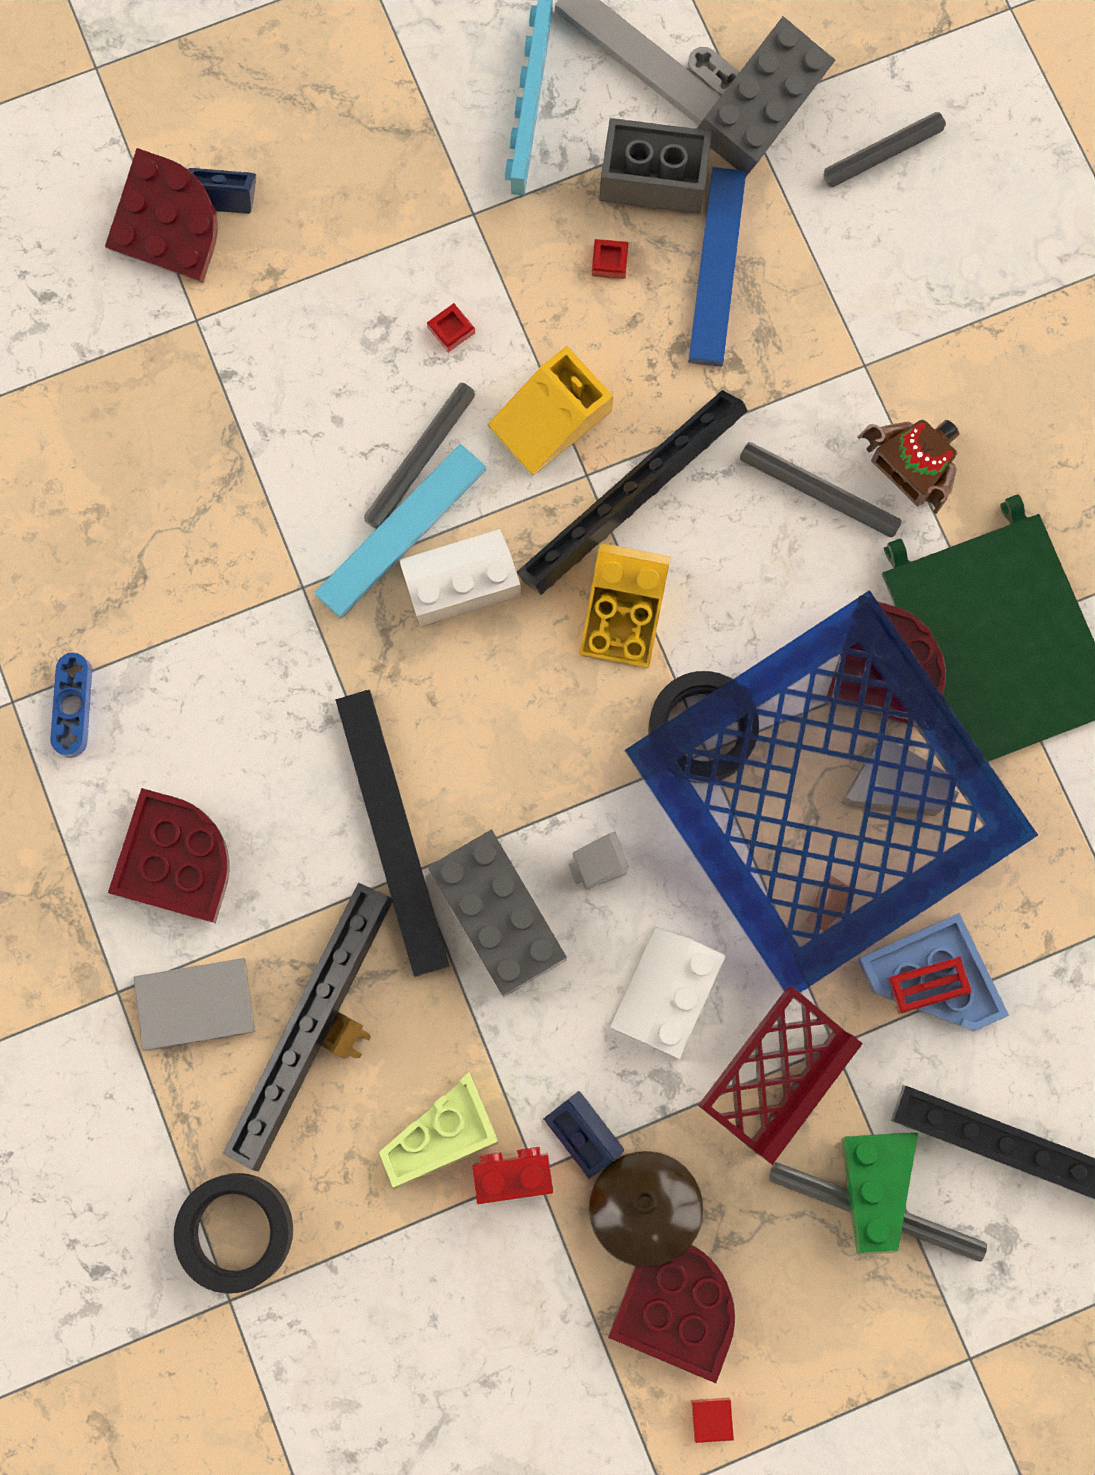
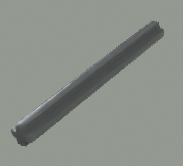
M775 1162L769 1173V1180L771 1182L851 1212L848 1189L781 1163ZM905 1211L901 1232L978 1262H982L987 1251L986 1242Z

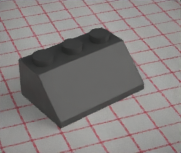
M610 118L601 172L599 201L700 214L712 131Z

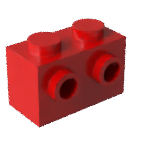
M540 1147L517 1150L518 1157L503 1159L502 1152L480 1155V1162L472 1165L477 1205L553 1194L548 1152L540 1154Z

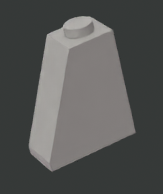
M882 735L875 742L841 803L849 807L935 816L943 808L949 811L959 794L955 787L960 779Z

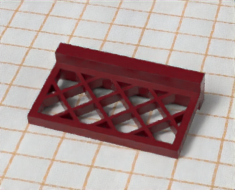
M788 985L698 1106L747 1145L754 1153L773 1165L863 1043L841 1028L793 986ZM792 999H795L801 1005L802 1021L786 1023L785 1009ZM810 1013L814 1015L817 1019L810 1020ZM824 1024L832 1033L823 1044L812 1046L811 1026ZM803 1027L804 1047L788 1049L786 1030ZM778 1031L780 1051L763 1053L762 1039L767 1033ZM805 1054V1069L801 1074L790 1076L788 1056ZM781 1058L782 1077L765 1079L763 1060ZM756 1061L757 1081L740 1083V1068L744 1063ZM783 1084L784 1097L778 1104L767 1106L766 1086ZM758 1088L759 1107L742 1110L741 1090ZM733 1092L734 1111L719 1113L712 1107L722 1093ZM760 1114L761 1127L751 1139L744 1133L743 1117ZM735 1118L736 1126L732 1124L728 1119Z

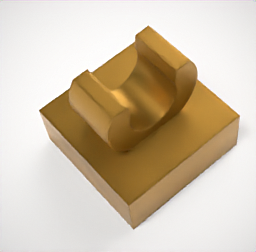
M338 1012L321 1046L344 1059L348 1055L353 1058H360L362 1054L353 1049V1044L358 1037L369 1041L371 1036L362 1029V1024Z

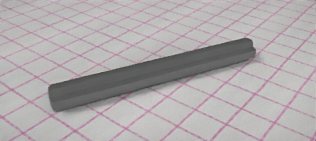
M463 382L458 384L365 513V522L371 527L377 529L390 516L475 397V391Z
M748 442L741 453V461L888 537H894L902 521L900 518L752 442Z

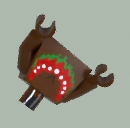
M923 419L915 424L908 421L881 427L869 424L857 437L859 440L865 438L869 441L870 445L866 448L868 452H872L879 446L871 462L917 507L927 501L934 505L935 509L933 512L935 514L939 512L952 492L957 471L953 460L958 453L950 445L960 434L955 424L949 420H944L936 429Z

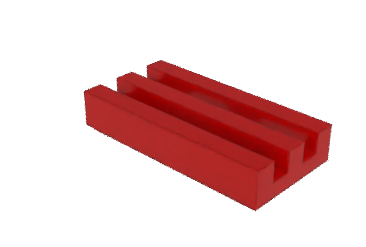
M961 956L887 978L893 991V999L897 1003L898 1014L972 993ZM955 966L957 972L956 974L901 989L899 982ZM960 981L962 987L907 1004L904 999L905 996Z

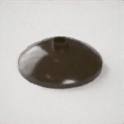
M641 1151L624 1155L613 1161L603 1170L597 1178L590 1195L589 1216L595 1236L602 1247L614 1258L631 1266L644 1268L658 1267L678 1259L694 1243L702 1225L703 1200L695 1178L679 1161L662 1153ZM641 1197L651 1198L652 1204L648 1208H641L638 1205Z

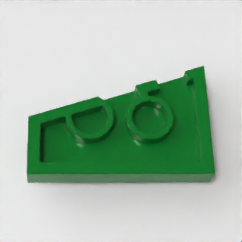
M918 1132L845 1136L841 1139L857 1255L895 1253L899 1249Z

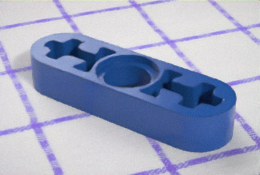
M74 652L64 654L56 664L50 736L53 749L68 758L81 755L87 747L92 685L91 664L82 655ZM74 662L82 668V672H76L74 684L82 687L81 690L71 688L72 676L66 672L67 668L73 667ZM69 696H78L81 701L80 709L74 714H65L62 709L64 700ZM62 720L71 723L79 722L78 726L71 724V734L77 738V742L71 743L69 749L61 743V739L67 738L69 726L64 723L61 724Z

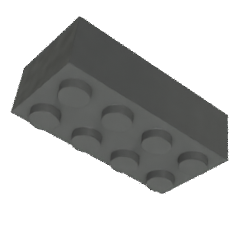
M782 16L697 129L712 131L710 148L737 170L746 171L747 177L836 60Z
M492 829L428 866L503 998L567 960L563 949Z

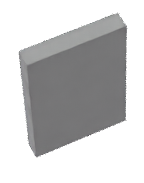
M245 958L134 976L143 1051L255 1032Z

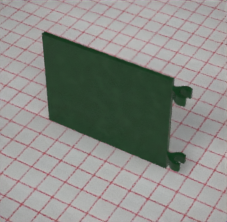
M1019 494L1006 498L1005 502L1000 504L1003 515L1010 522V525L914 561L908 560L906 547L901 538L887 543L888 546L883 548L893 569L883 572L882 577L895 607L911 613L923 622L931 631L943 654L946 680L938 711L964 771L1095 721L1094 638L1040 514L1026 517L1024 503Z

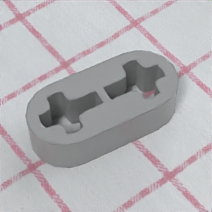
M698 47L689 55L687 69L720 96L725 92L721 88L722 83L729 84L739 73V71L709 47ZM697 61L701 64L705 61L709 62L708 68L706 66H702L699 69L697 67Z

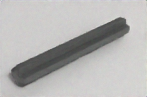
M934 112L825 168L823 173L824 180L829 187H835L942 132L946 126V121L940 112Z

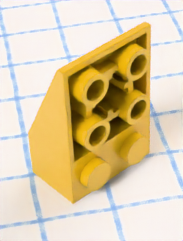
M565 346L530 377L488 423V427L528 472L534 476L612 412L613 395L568 346Z
M604 543L600 544L579 655L649 668L671 556Z

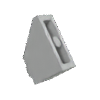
M615 831L574 851V862L569 863L576 884L583 882L586 890L626 875L629 868Z

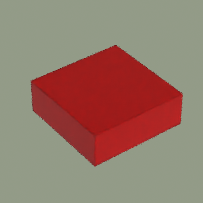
M595 239L591 276L625 279L629 242Z
M455 303L427 322V328L448 353L475 334V327Z
M730 1397L691 1400L695 1443L734 1441Z

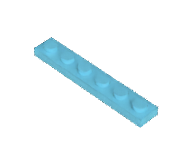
M538 0L537 6L531 5L529 27H534L533 36H526L524 56L529 57L528 67L522 66L520 74V87L524 88L523 97H517L515 106V118L520 120L518 128H512L510 149H515L513 159H507L505 180L511 181V194L525 196L553 15V0Z

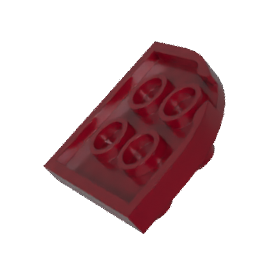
M136 148L105 248L203 283L214 252L218 233L217 214L209 194L202 182L181 164Z
M859 596L826 700L931 732L945 688L946 668L943 654L931 631L914 615L898 607Z
M141 788L108 893L216 924L230 872L228 849L222 833L212 819L193 804L173 796Z
M691 1245L678 1259L668 1264L650 1268L634 1266L608 1338L713 1383H717L731 1345L735 1327V1308L728 1283L712 1259L694 1245Z

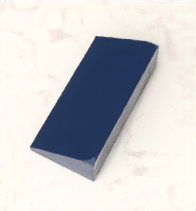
M200 168L188 169L205 186L216 211L251 213L256 185L255 173Z
M577 1091L543 1118L588 1179L592 1178L624 1152L623 1146L580 1091Z

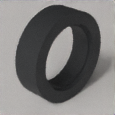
M712 671L690 672L671 681L657 696L649 719V741L658 761L674 776L693 783L717 782L738 771L752 753L759 734L758 712L749 693L734 679ZM706 694L717 697L724 701L736 716L738 723L736 744L727 754L711 761L691 759L674 746L669 736L668 718L671 711L680 701L692 695Z
M231 1173L210 1179L190 1193L177 1214L173 1234L176 1255L188 1276L208 1290L232 1294L253 1289L270 1278L282 1266L289 1253L293 1239V1220L289 1206L278 1189L258 1176L246 1173ZM238 1194L254 1200L264 1210L269 1221L270 1239L268 1247L262 1258L255 1265L247 1269L234 1271L216 1266L205 1256L199 1243L198 1229L201 1217L206 1208L223 1195Z

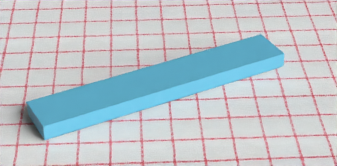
M460 444L314 592L315 596L342 619L486 471V466Z

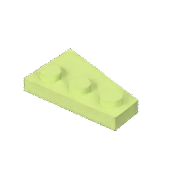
M470 1072L459 1080L460 1082L445 1096L440 1097L433 1104L434 1106L416 1122L413 1121L379 1152L394 1189L499 1144Z

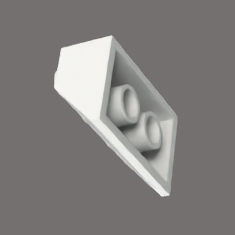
M500 529L399 560L420 627L521 596V586L516 569Z
M655 927L609 1028L672 1058L680 1059L726 955L692 939Z

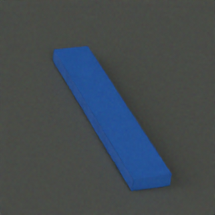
M712 168L688 363L723 366L746 171Z

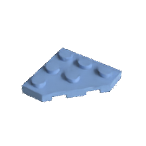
M960 913L857 959L872 992L896 1002L893 999V991L888 983V977L961 956L972 993L916 1010L971 1031L979 1030L1009 1016ZM955 966L905 980L899 982L901 989L956 974L957 972ZM960 981L905 996L904 999L907 1004L962 987Z

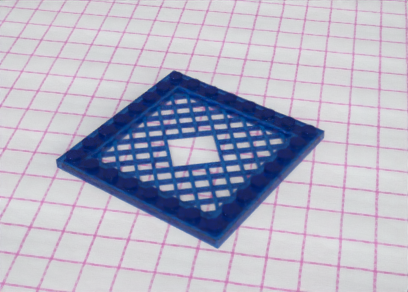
M870 590L624 751L783 992L788 985L793 986L800 993L1038 836ZM858 643L863 651L849 648ZM840 655L837 672L819 669ZM846 655L866 658L863 677L843 673ZM871 663L884 682L868 679ZM810 674L807 692L788 689ZM816 675L836 678L832 697L812 693ZM841 680L861 683L858 703L838 699ZM867 685L887 689L883 708L864 704ZM892 693L905 712L889 709ZM779 694L776 712L757 709ZM785 694L805 698L802 717L782 714ZM811 700L831 704L827 723L807 719ZM837 705L856 709L853 728L833 724ZM862 710L882 714L879 733L859 729ZM749 714L745 732L726 729ZM755 714L775 718L771 738L751 734ZM888 715L908 719L904 738L885 735ZM780 720L800 723L796 743L777 739ZM913 724L926 743L910 740ZM806 725L826 729L822 748L802 744ZM832 730L851 734L848 753L828 749ZM718 734L715 752L696 749ZM724 734L744 738L740 758L720 754ZM857 735L877 739L874 759L854 755ZM749 740L769 743L766 763L746 759ZM883 741L903 745L899 764L880 760ZM775 745L795 749L792 768L772 764ZM909 746L929 750L925 769L906 765ZM801 750L872 765L859 836L787 821ZM693 754L713 758L710 778L689 774ZM687 755L683 772L677 760ZM934 755L947 774L931 771ZM719 760L739 764L735 783L715 779ZM744 765L764 769L761 789L741 785ZM878 766L898 770L895 789L875 786ZM770 770L790 774L786 794L766 790ZM904 771L924 775L920 795L901 791ZM930 777L950 781L946 800L927 796ZM689 780L708 784L705 802H703ZM714 785L734 789L730 809L710 805ZM955 786L969 805L953 802ZM739 790L760 794L756 814L736 810ZM873 792L893 795L890 815L870 811ZM765 796L785 800L782 819L761 815ZM899 797L919 801L916 820L896 817ZM925 802L945 806L941 826L922 822ZM951 808L971 811L967 831L948 827ZM710 811L729 815L725 834ZM734 816L754 820L751 840L730 836ZM869 817L888 821L885 841L865 837ZM978 817L983 826L974 831ZM760 821L780 825L776 845L756 841ZM894 823L914 826L911 846L891 842ZM786 827L806 831L802 850L782 846ZM921 828L940 832L937 852L917 848ZM812 832L832 836L828 856L808 852ZM947 833L965 837L944 851ZM838 837L858 841L854 861L834 857ZM730 842L749 845L746 865ZM864 843L883 847L880 867L860 863ZM755 847L775 851L771 871L751 867ZM890 848L909 852L906 872L886 868ZM781 852L801 856L797 876L777 872ZM916 854L935 857L913 871ZM807 858L827 862L823 882L803 878ZM833 863L853 867L849 887L829 883ZM859 868L879 872L875 893L855 889ZM751 873L770 876L767 895L764 894ZM885 874L903 877V879L882 892ZM776 878L796 882L792 902L772 898ZM802 883L822 887L818 908L798 904ZM828 889L848 893L844 913L824 909ZM854 894L873 898L851 912ZM772 904L791 908L787 927ZM797 909L817 913L813 934L793 930ZM823 915L842 918L819 934ZM792 935L811 940L799 946Z

